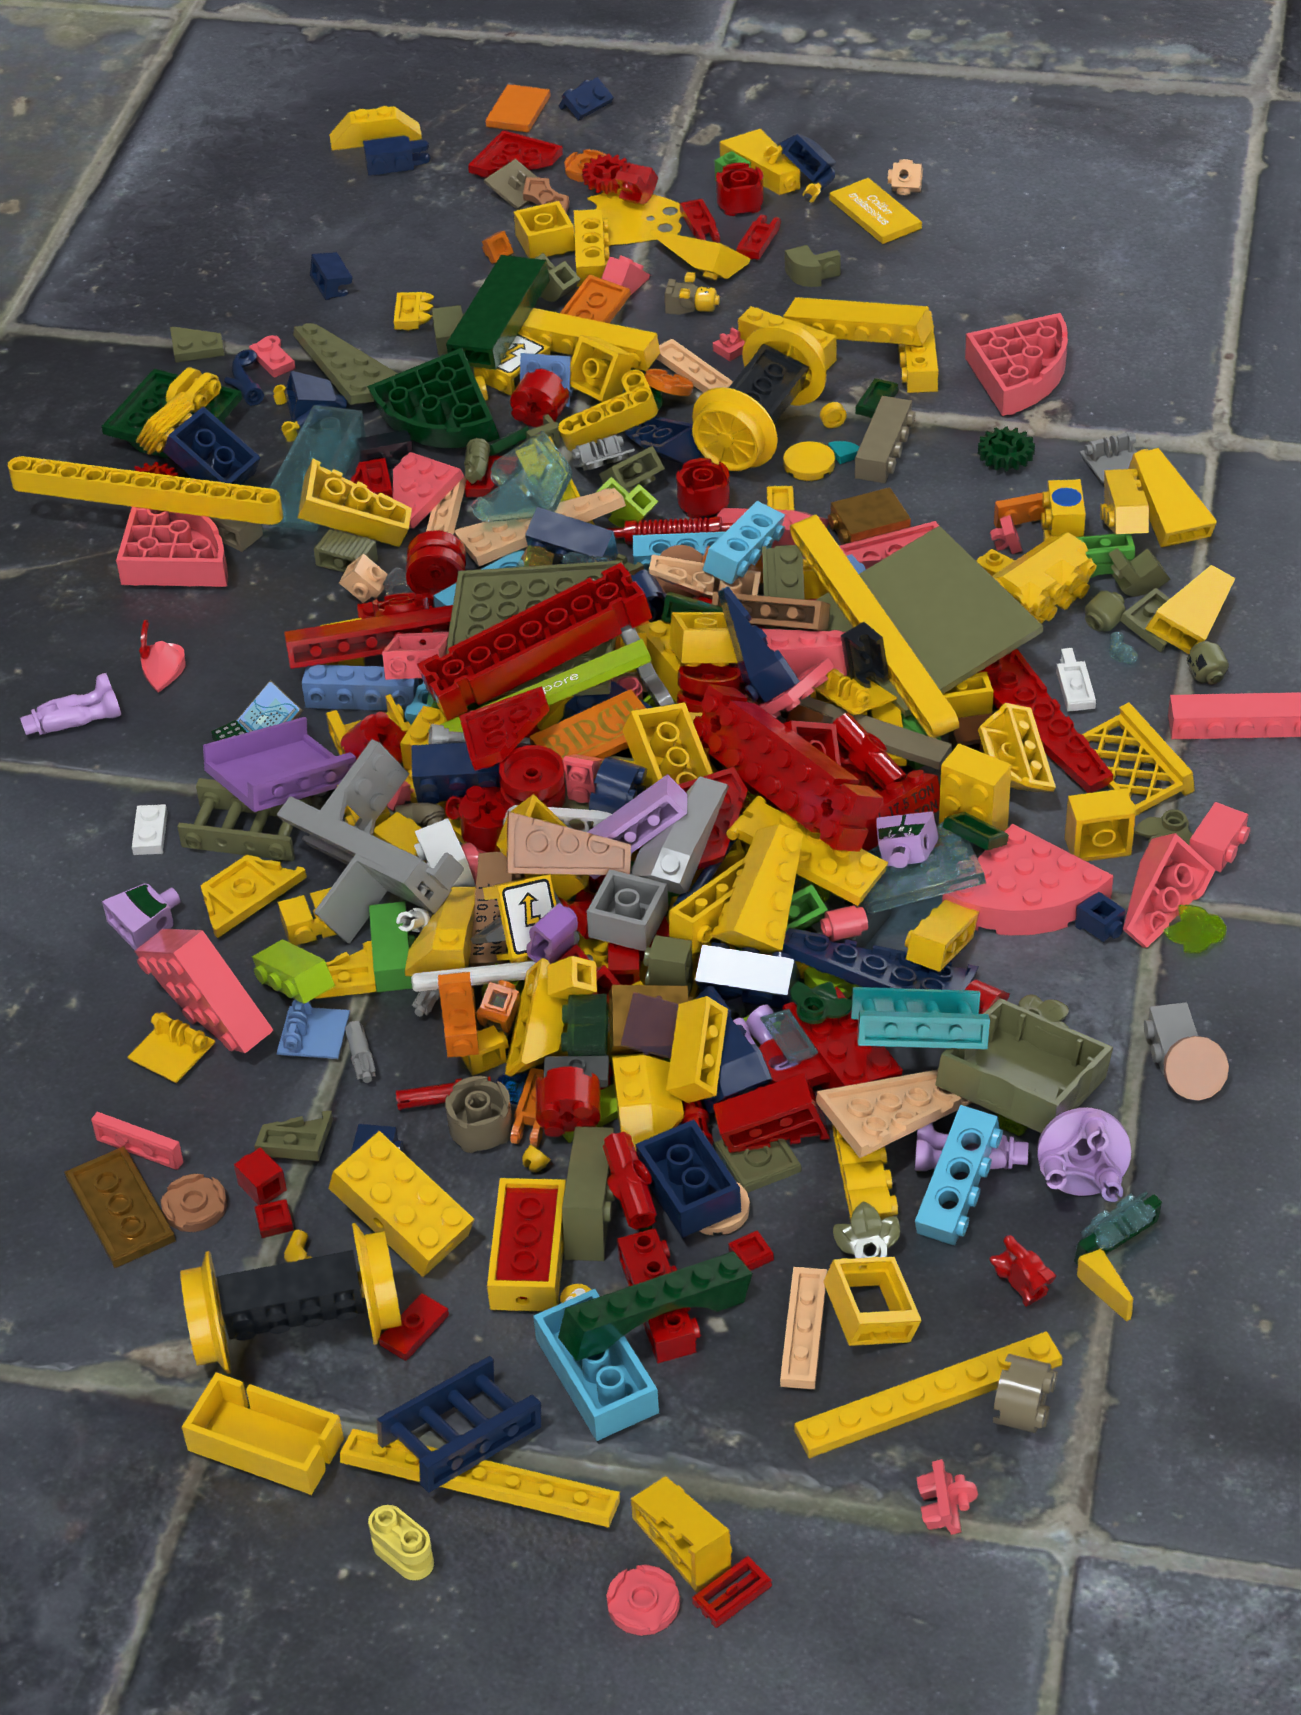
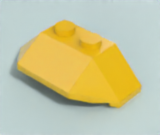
M395 106L350 111L329 134L332 150L364 147L363 141L397 136H407L410 141L422 139L420 124Z
M1004 703L978 729L984 753L1012 764L1010 788L1032 792H1053L1056 786L1032 709Z
M543 957L526 972L524 989L521 993V1002L515 1018L505 1067V1075L510 1077L544 1063L545 1057L557 1055L564 1043L562 1032L569 1018V1012L567 1011L569 1000L548 996L547 965L550 963Z
M646 1053L611 1055L620 1132L624 1131L631 1135L636 1150L635 1144L679 1125L684 1118L682 1100L666 1091L669 1061Z

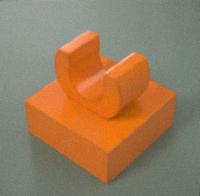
M505 230L499 231L482 241L483 252L485 256H488L491 263H496L501 255L509 256L514 253Z

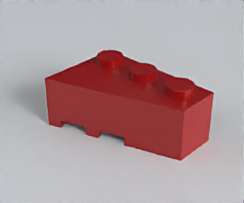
M805 1073L790 1076L785 1080L765 1087H759L751 1092L728 1098L713 1105L720 1135L730 1153L745 1151V1149H761L764 1146L770 1147V1142L778 1141V1139L782 1138L789 1140L790 1144L800 1143V1138L818 1135L820 1140L830 1139L824 1113L816 1103V1095Z

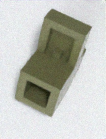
M808 245L785 250V271L790 279L798 285L819 287L822 286L823 279L841 275V255L838 250L814 255Z
M544 253L534 258L547 261L550 281L540 296L543 299L551 302L556 301L575 289L579 283L580 278L566 261L555 267Z
M1118 548L1109 553L1114 562L1111 566L1114 571L1112 575L1126 595L1132 597L1145 595L1171 580L1161 563L1148 548L1131 561Z

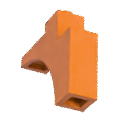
M470 972L438 975L447 1057L478 1055L474 986L471 985Z

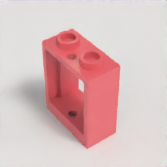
M449 632L397 634L382 652L385 680L422 678L417 664L436 654L439 657L444 656ZM421 639H424L426 641L425 645H422L420 643Z

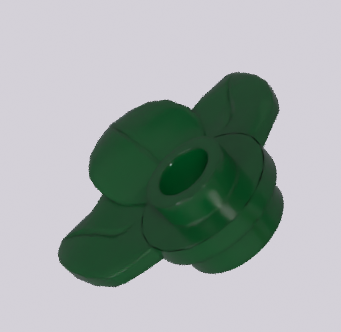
M797 981L790 992L791 999L797 1005V1016L809 1024H819L827 1018H841L852 1009V1000L837 998L835 987L830 981L812 989Z

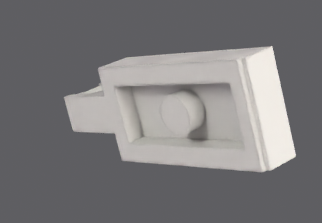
M1073 648L1061 649V663L1057 664L1056 673L1067 711L1095 709L1096 698L1085 661L1076 662Z

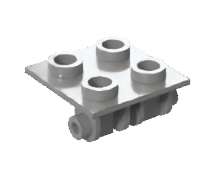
M1124 432L1117 435V437L1112 435L1109 439L1105 437L1100 440L1089 441L1088 445L1084 446V450L1080 451V454L1103 484L1104 470L1129 469L1132 456L1137 452L1133 447V444L1136 443V436L1134 433Z
M615 434L603 438V441L602 439L597 440L600 455L594 441H591L590 444L577 445L576 449L572 450L574 460H579V464L574 465V468L582 467L583 471L604 466L603 460H607V464L629 458L627 453L634 452L635 449L622 451L620 446L624 445L621 435L616 436Z

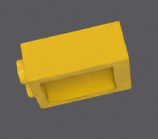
M895 1257L841 1258L833 1260L823 1283L848 1345L911 1342L922 1320ZM879 1286L890 1311L860 1313L850 1287Z

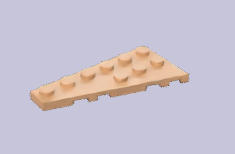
M615 488L540 508L588 522L625 507L626 504L623 496ZM536 509L523 510L517 514L459 528L454 531V536L461 540L466 552L480 567L528 547L525 533Z
M938 1069L817 1091L816 1095L818 1106L859 1158L957 1111L960 1105L967 1106L973 1102L935 1086Z

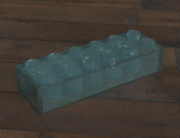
M313 405L269 488L280 493L284 515L281 522L271 526L317 532L320 524L298 519L304 476L312 459L321 462L320 466L330 471L335 469L343 473V478L345 477L358 451L356 439L366 436L362 411Z

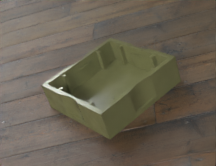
M999 998L983 1013L988 1014L990 1018L988 1049L947 1048L941 1054L935 1086L1042 1133L1051 1120L1063 1112L1078 1108L1106 1079L1113 1047L1073 1029L1054 1024L1036 1013Z

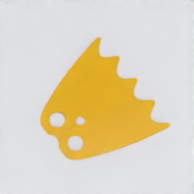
M620 188L617 189L618 193L611 191L605 194V192H602L599 195L587 198L597 205L596 209H602L603 219L608 218L609 245L657 240L650 235L651 229L659 231L658 226L661 224L672 225L673 229L666 233L677 235L681 230L682 225L679 223V219L683 215L680 212V204L676 201L652 194L646 204L634 203L619 199ZM674 207L678 212L674 215H665L663 209ZM649 216L655 217V219L652 221H649L646 218Z

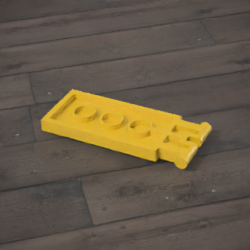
M757 796L743 812V815L739 816L726 832L729 839L736 840L738 838L750 845L757 830L777 824L803 834L796 874L857 906L860 905L882 877L888 866L887 861L862 848L860 852L834 850L819 839L821 833L810 832L782 809L779 811L767 805L765 799L761 796Z

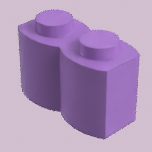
M558 903L530 928L529 936L531 941L527 944L526 950L528 957L535 963L543 957L552 964L574 945V932L578 928V921L575 912L571 908L564 907Z

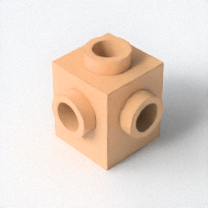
M901 159L899 163L893 162V169L888 171V184H891L892 190L896 191L898 195H910L911 192L921 193L922 164H913L912 160Z
M362 554L347 566L339 584L364 603L371 597L377 598L385 588L383 583L388 574L365 554Z

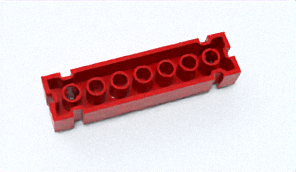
M622 562L602 571V577L595 581L590 577L448 648L449 653L442 657L436 654L418 663L417 666L426 689L434 701L437 702L446 720L449 721L467 712V706L474 702L478 705L486 703L622 634L621 628L627 625L634 628L652 619L653 617L644 591L636 581L633 582L631 574Z
M709 684L700 704L704 710L702 716H695L693 721L703 748H709L708 753L727 768L734 767L741 779L810 832L821 833L819 839L834 850L860 852L869 832L864 826L867 819L875 818L883 797L868 786L858 785L859 779L756 703L747 702L748 698L734 687Z

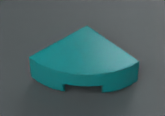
M847 441L828 443V447L834 451L835 459L839 464L855 460L860 446Z

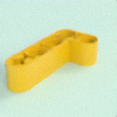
M630 370L623 375L622 384L626 391L625 393L569 416L559 423L558 430L568 450L576 449L577 445L590 444L591 441L597 443L598 439L603 440V438L616 435L657 415V404L642 371Z

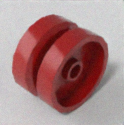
M440 530L421 533L410 541L407 549L406 581L412 592L415 594L428 593L434 600L435 594L457 583L458 571H465V546L453 534Z
M701 663L698 667L682 665L678 670V686L682 690L677 694V704L685 703L689 712L703 713L704 710L700 704L708 685L734 687L739 690L741 687L740 670L730 664L724 667L714 666L711 663Z
M526 745L514 749L504 761L500 762L501 803L506 811L512 806L520 805L533 794L547 807H563L566 800L564 765L561 756L554 750L540 745Z

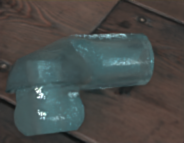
M1113 632L1110 635V656L1116 661L1126 662L1129 665L1134 664L1138 659V652L1133 650V647L1124 644L1122 633Z

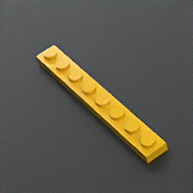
M1046 1331L794 1423V1431L808 1458L996 1390L1002 1369L1009 1371L1011 1362L1005 1361L1008 1354L1051 1364V1369L1061 1366L1063 1357Z
M352 1429L340 1451V1463L420 1482L419 1459L398 1439L382 1448L378 1444V1434ZM426 1446L431 1451L437 1450V1448ZM484 1460L440 1486L608 1528L620 1503V1492L488 1460Z

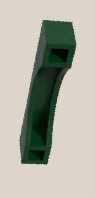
M732 1251L565 1308L558 1338L573 1358L579 1361L606 1351L634 1328L666 1312L686 1307H704L718 1312L743 1303L753 1273L736 1253Z

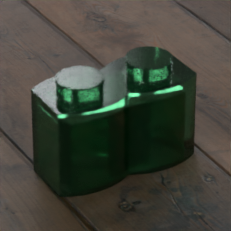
M607 994L569 995L568 1005L562 1006L563 1024H568L567 1032H562L561 1034L562 1052H567L568 1056H607Z

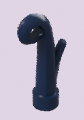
M247 349L239 352L234 357L232 372L235 379L225 377L224 382L241 391L248 405L255 406L262 402L264 393L261 387L253 382L243 368L254 363L257 358L255 351Z

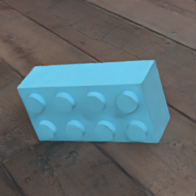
M593 1289L540 1312L533 1317L536 1341L596 1441H599L658 1414L659 1404L658 1389L625 1336L616 1341L606 1351L579 1361L573 1358L559 1340L558 1335L565 1308L600 1297L596 1289Z

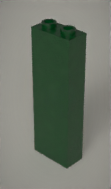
M501 255L446 343L447 352L450 353L462 348L471 367L496 370L550 281L547 261Z

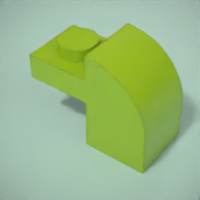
M612 477L595 492L615 488L623 496L626 506L610 512L612 515L608 519L618 527H624L625 521L637 520L639 522V520H643L658 503L640 484L629 493Z

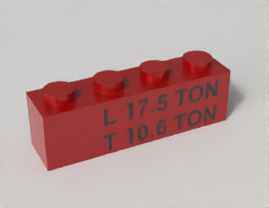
M915 770L908 773L906 778L899 782L888 784L885 790L879 792L878 794L883 797V800L875 818L867 819L864 827L869 832L862 845V849L869 851L879 845L876 821L879 817L931 811L934 814L939 811L940 785L938 776L924 773L923 770Z

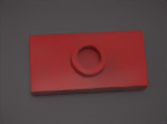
M421 1293L400 1315L402 1326L388 1328L379 1337L380 1346L407 1361L449 1316L448 1308Z

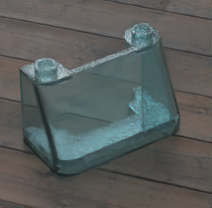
M542 430L494 461L490 476L498 488L484 497L475 499L471 507L479 520L488 523L530 519L533 517L536 507L554 512L572 477L571 467Z

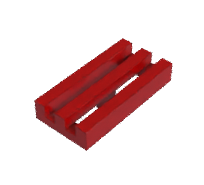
M746 1556L692 1597V1604L697 1609L700 1608L705 1618L709 1617L711 1624L717 1628L772 1587V1579L749 1556ZM748 1570L751 1571V1573L747 1575L745 1578H743L741 1581H739L738 1583H734L732 1586L726 1589V1592L719 1596L717 1599H715L713 1602H711L710 1604L707 1602L709 1599H711L713 1596H715L717 1593H719L721 1590H723L725 1587H727L729 1584H731L745 1572H747Z

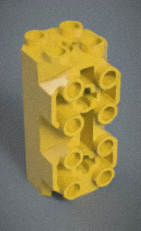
M1067 532L1060 536H1051L992 577L1042 624L1045 620L1050 621L1053 619L1058 610L1055 605L1066 610L1077 597L1082 599L1087 594L1090 585L1087 583L1097 565L1093 563L1092 558H1087L1085 554L1088 551L1086 544Z

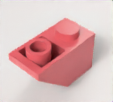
M620 255L619 259L609 257L601 279L629 288L632 295L649 280L650 274L643 271L644 266Z
M577 754L564 756L563 765L569 800H574L578 803H589L591 792L595 793L597 784L594 781L604 759Z

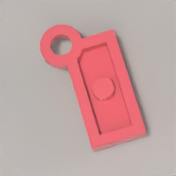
M266 336L259 342L249 346L250 350L257 353L256 361L273 378L295 369L294 360L281 348V339L278 336Z

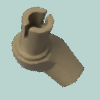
M427 802L395 806V812H399L406 818L414 820L416 824L424 826L444 820L446 813L439 804Z

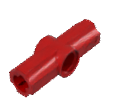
M844 713L835 719L832 724H836L837 739L849 752L848 757L850 761L860 770L868 772L883 790L886 789L888 784L899 782L905 778L906 773L886 753L887 748L884 743L875 735L867 733L850 713Z
M624 1131L616 1134L611 1133L604 1138L605 1143L603 1145L612 1174L607 1179L608 1186L613 1195L621 1201L628 1226L635 1230L643 1227L648 1228L656 1222L655 1217L657 1215L648 1189V1185L652 1182L650 1172L638 1159L631 1135Z

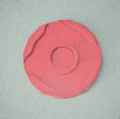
M646 1564L636 1566L637 1569L621 1571L611 1581L606 1595L608 1613L615 1625L627 1633L639 1636L656 1634L667 1628L676 1618L680 1606L679 1591L672 1576L659 1567Z

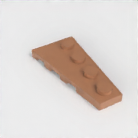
M508 811L507 874L607 875L609 869L630 874L631 844Z

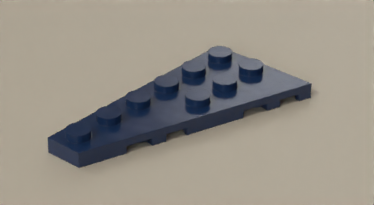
M788 928L786 931L783 950L779 951L790 955L791 959H795V961L814 967L819 972L829 973L849 984L869 988L965 990L974 980L979 966L969 964L967 969L952 966V961H950L939 972L906 960V951L873 945L872 950L856 947L857 941L845 939L844 943L831 942L826 935Z

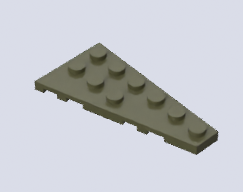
M307 323L303 326L294 327L293 336L350 405L374 402L367 386L398 374L317 324Z

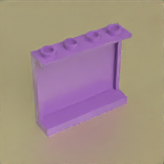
M306 717L203 745L204 771L253 812L285 804L290 796L302 799L336 789L337 785H339L356 761V756L351 752L334 756L307 734Z

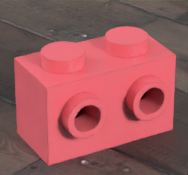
M1215 802L1190 838L1189 846L1216 871L1222 872L1227 862L1232 863L1234 861L1239 844H1245L1250 833V827H1247L1248 814Z

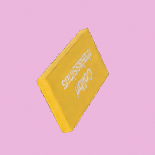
M870 178L829 193V200L882 244L922 229V221Z

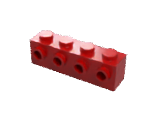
M656 1228L617 1238L618 1258L629 1287L677 1271L675 1265H669L670 1252L666 1240L660 1241ZM690 1307L666 1312L643 1323L657 1364L696 1353V1339L700 1338V1330L696 1318L690 1319L688 1315Z

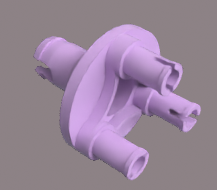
M1095 1108L1071 1109L1051 1120L1044 1128L1037 1147L1040 1170L1045 1176V1180H1047V1186L1077 1196L1102 1193V1197L1106 1201H1118L1117 1193L1118 1196H1123L1122 1177L1127 1171L1131 1159L1129 1137L1122 1124L1109 1113Z

